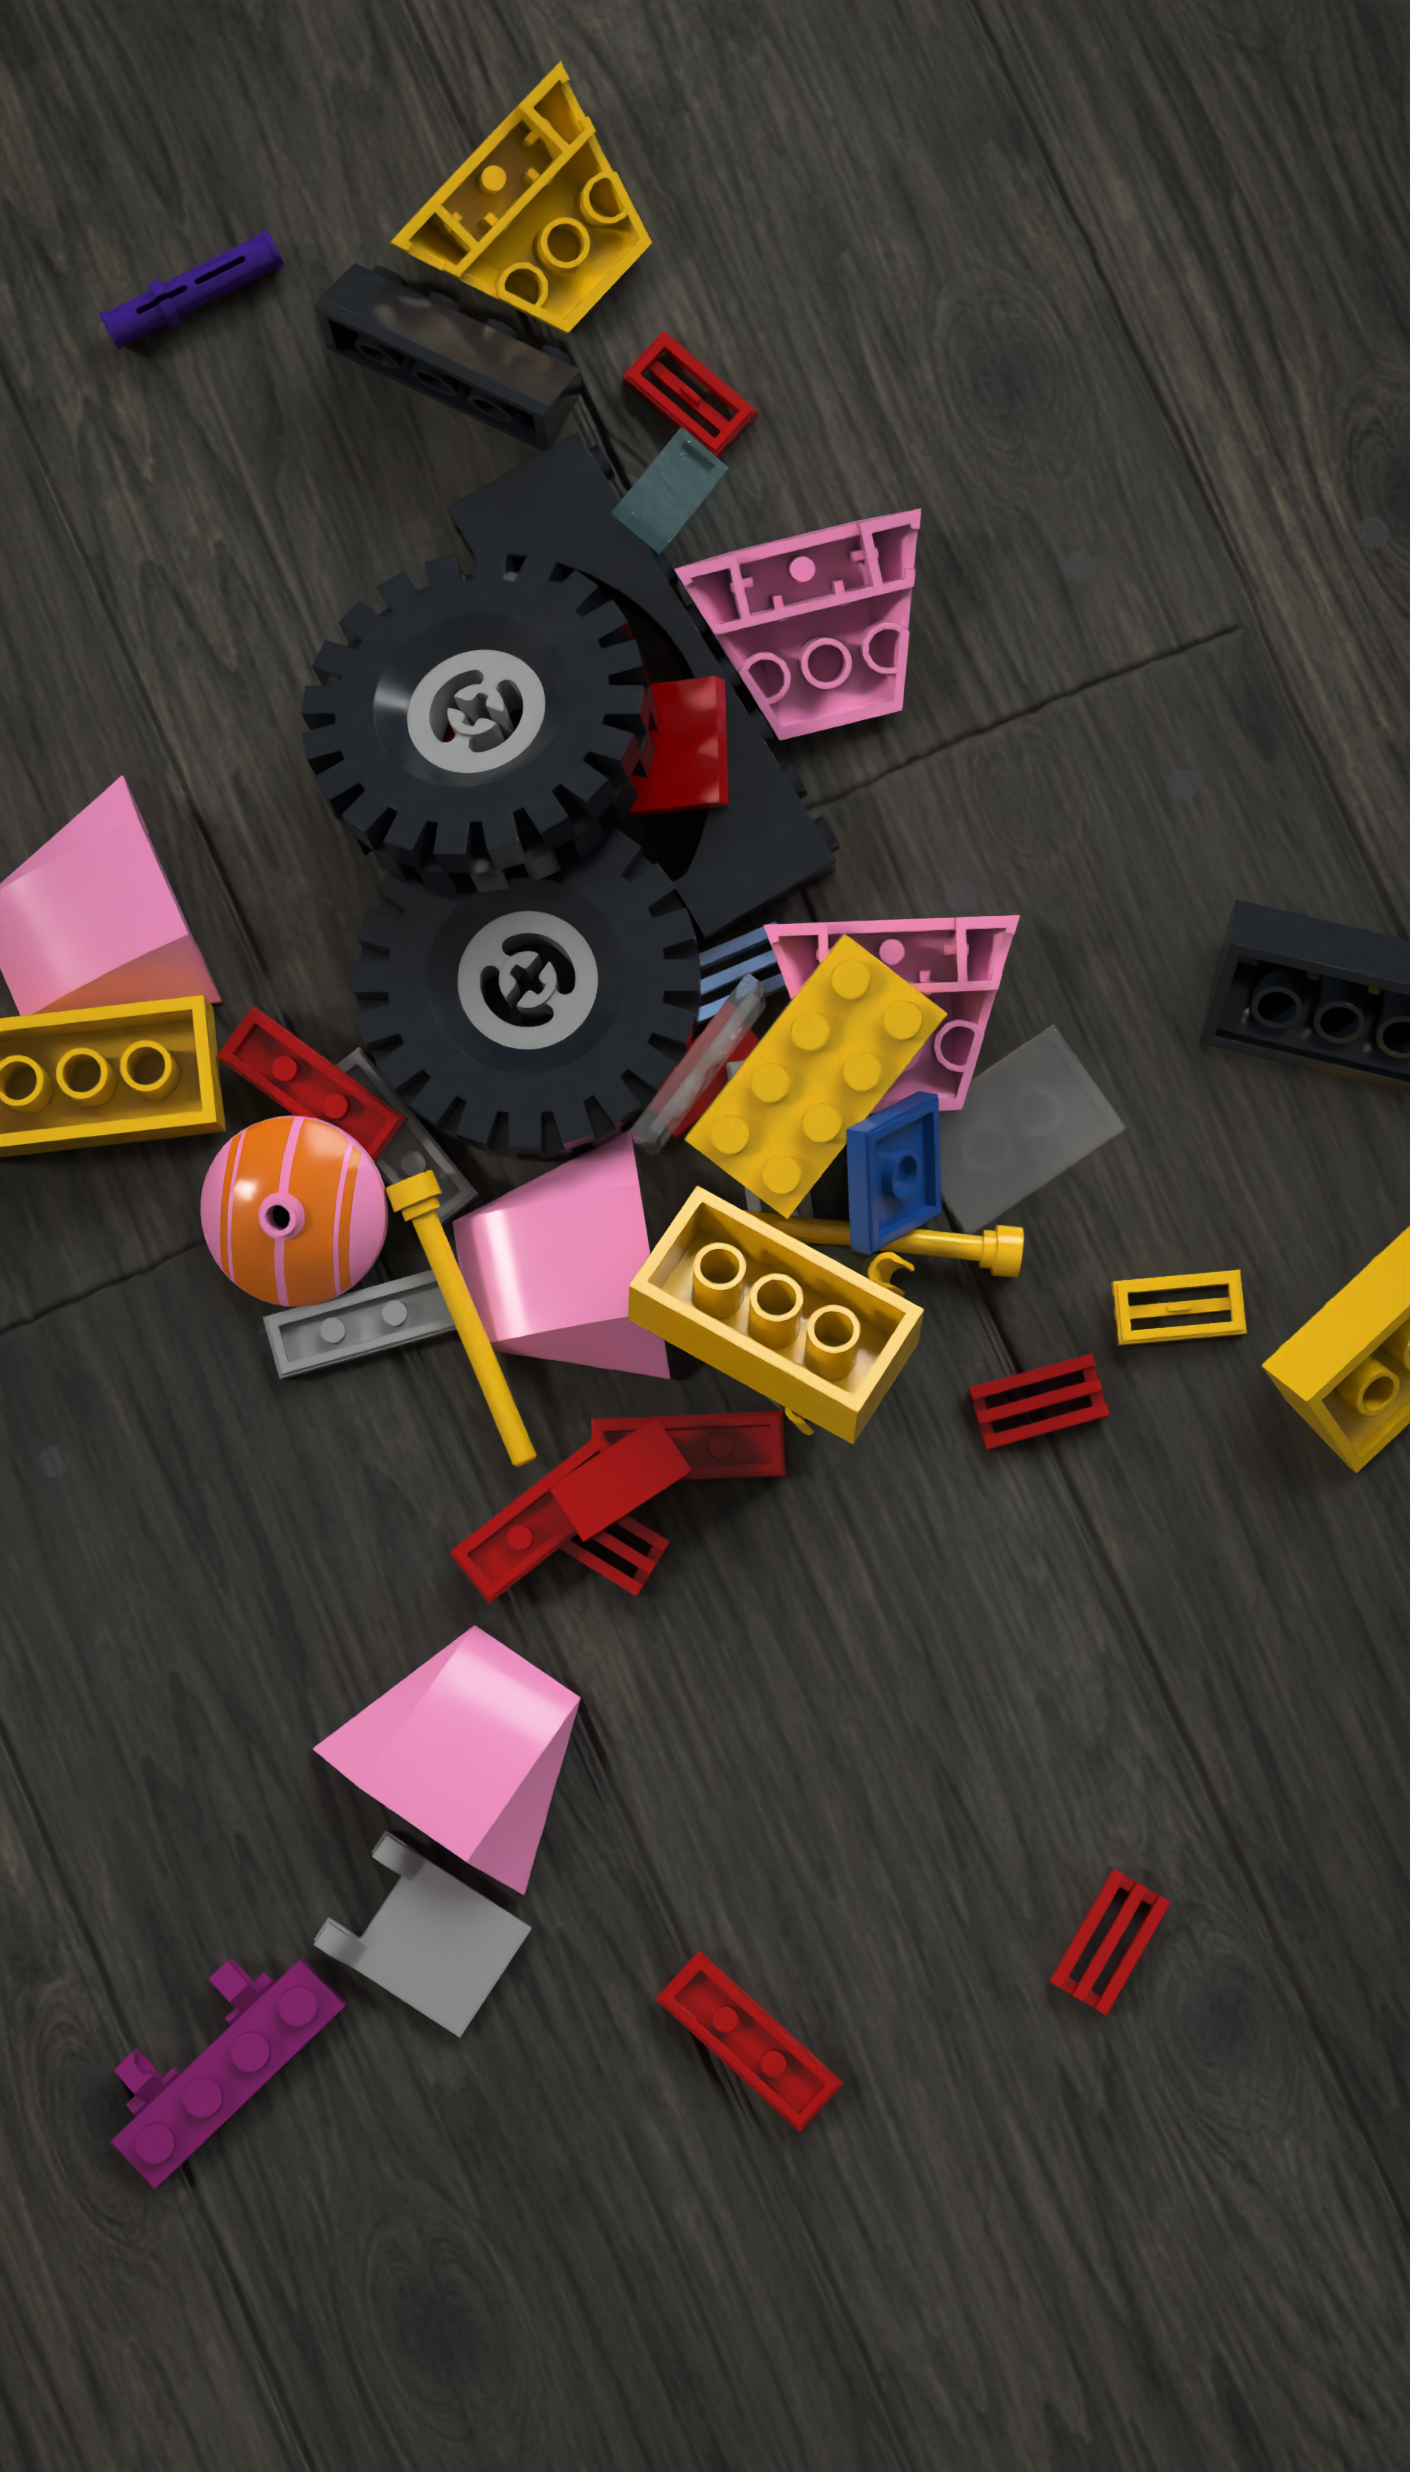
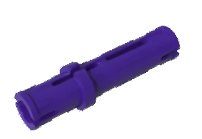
M268 231L260 232V235L207 260L163 284L159 279H156L147 284L149 291L107 312L99 313L117 350L123 349V346L165 325L171 330L181 325L180 317L222 296H226L276 269L283 268V260Z

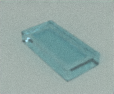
M681 427L611 513L660 554L729 467Z

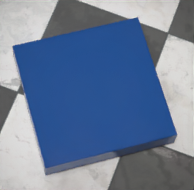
M917 1091L846 1129L851 1251L870 1255L942 1213L938 1094Z

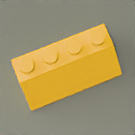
M1410 1226L1261 1365L1285 1400L1348 1467L1356 1473L1410 1423Z

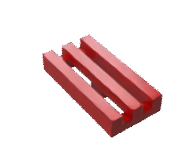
M664 330L622 376L623 383L715 462L722 457L725 448L730 443L733 444L740 437L746 425L750 426L757 418V410ZM662 353L666 354L735 414L734 418L730 422L660 363L657 360ZM648 371L719 434L714 438L642 375Z
M1092 1353L968 1388L985 1450L1109 1416L1107 1403H1105L1102 1394L1100 1379L1097 1377L1094 1367L1096 1365ZM1078 1371L1082 1372L1083 1383L987 1409L984 1399L986 1397ZM1089 1396L1091 1403L1089 1408L994 1434L991 1424L993 1421L1078 1397Z
M628 1515L615 1523L652 1545L646 1557L604 1530L592 1537L595 1541L639 1567L633 1578H630L571 1540L560 1548L637 1596L670 1541Z
M1112 1868L1050 1976L1049 1982L1107 2015L1171 1902ZM1121 1887L1129 1892V1895L1079 1982H1076L1068 1976L1116 1892ZM1143 1900L1150 1907L1103 1990L1098 1995L1091 1991Z

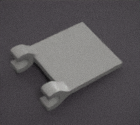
M385 1830L372 1850V1857L400 1874V1879L362 1936L357 1937L346 1927L328 1917L315 1936L314 1945L331 1957L362 1973L456 2036L461 2037L532 1927L424 1857L391 1832Z

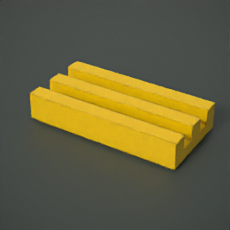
M1240 1270L1122 1280L1111 1283L1115 1305L1114 1318L1117 1325V1346L1236 1336L1247 1333ZM1228 1285L1229 1297L1136 1306H1129L1128 1294ZM1220 1311L1231 1312V1322L1131 1331L1130 1320Z

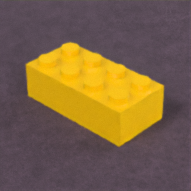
M843 933L688 1132L684 1140L788 1219L846 1145V1129L868 1117L947 1016V1013Z
M204 995L0 1018V1157L226 1132L219 1059L216 1058L218 1049L213 1006Z
M699 1186L694 1189L629 1285L628 1320L853 1445L918 1345L924 1314L923 1308Z

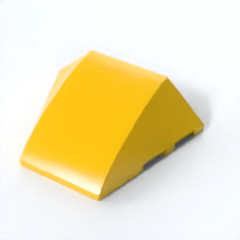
M560 61L419 209L389 244L567 334L652 244V241L617 172L612 171L594 135L596 130L589 116L585 117L568 83L570 78Z

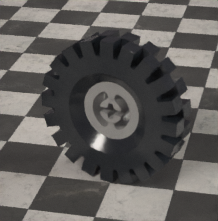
M477 550L474 573L464 575L455 553L426 561L425 566L429 586L417 590L405 571L399 573L377 586L386 605L384 611L378 614L359 601L338 622L348 642L347 646L325 640L312 666L322 686L305 687L301 712L310 731L302 733L307 761L316 776L314 779L346 836L365 856L372 851L380 867L387 872L407 881L417 868L426 888L456 893L462 874L470 873L478 892L481 893L510 889L509 867L523 863L531 881H537L562 870L553 850L567 843L582 858L606 838L598 820L600 815L604 813L621 822L638 798L631 776L648 778L656 751L649 733L651 731H658L657 703L650 686L652 684L637 641L634 639L629 623L613 600L605 603L599 586L577 570H574L564 581L557 561L528 553L520 571L516 572L508 550ZM516 709H523L520 723L515 730L510 713ZM450 723L455 737L450 742H443L445 730Z
M617 829L612 834L603 831L606 838L582 858L567 843L556 848L553 851L562 870L537 881H531L523 863L509 867L510 889L479 893L470 873L462 874L457 893L426 888L417 868L407 881L389 873L378 888L382 899L376 911L367 909L357 937L362 949L360 961H353V993L358 1000L360 1011L356 1016L365 1044L371 1051L376 1061V1066L407 1107L421 1121L424 1119L433 1125L440 1135L466 1148L469 1144L485 1148L488 1155L520 1160V1154L539 1153L542 1160L573 1155V1147L591 1142L595 1148L621 1135L620 1127L635 1116L642 1120L663 1097L661 1091L669 1080L677 1078L690 1053L689 1044L693 1032H698L699 1015L703 1002L701 995L702 972L697 939L687 908H683L675 885L658 862L652 865L644 857L642 847ZM529 944L550 947L561 953L575 970L574 990L566 995L560 993V984L555 969L548 962L539 975L543 991L539 995L533 991L526 992L517 1003V1008L521 1017L525 1019H538L548 1014L553 1015V1018L549 1022L535 1027L514 1026L498 1018L486 1004L487 980L494 976L499 977L501 992L508 1007L512 1009L521 995L517 980L521 976L527 980H532L541 970L543 964L539 954L536 952L523 951L512 956H508V952Z

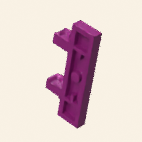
M303 1957L277 1982L265 1971L254 1981L233 1958H230L209 1977V1980L229 2003L236 2007L225 2017L231 2026L182 2073L174 2067L163 2076L138 2048L134 2049L114 2069V2072L135 2094L126 2105L137 2117L111 2143L154 2189L347 2005Z

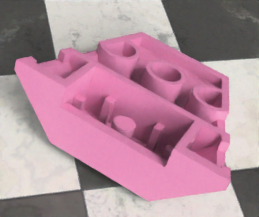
M921 508L853 521L751 546L674 569L779 740L902 711L910 631H908L912 587H914L916 569H914Z
M123 775L0 883V969L20 1016L204 995L211 1005L223 1004L201 951L193 939L148 836L149 832Z
M1020 915L764 925L791 1000L842 934L845 933L947 1013V1016L871 1113H877L917 1091L938 1094L939 1111L963 1109L985 1035L984 1032Z
M631 1129L452 1222L459 1268L493 1351L671 1380L665 1340L628 1320L629 1285L650 1256Z
M474 1625L315 1746L313 1750L364 1792L455 1855L525 1895L581 1697Z

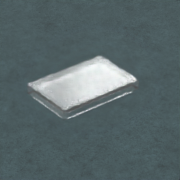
M748 972L745 974L632 1127L631 1133L636 1145L651 1156L654 1154L658 1155L766 1008V985Z
M1054 1024L972 1079L962 1110L939 1111L941 1199L964 1232L973 1235L1126 1129V1126Z

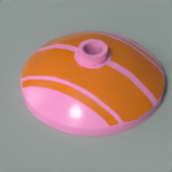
M290 1115L270 1118L255 1123L240 1131L223 1146L210 1165L205 1177L201 1195L200 1214L208 1248L216 1263L232 1282L248 1294L262 1301L281 1306L301 1307L332 1300L350 1290L365 1277L377 1260L385 1241L388 1226V1201L380 1172L370 1155L358 1141L339 1127L326 1121L307 1116ZM276 1205L283 1206L289 1212L290 1222L286 1228L278 1226L273 1219V1210Z

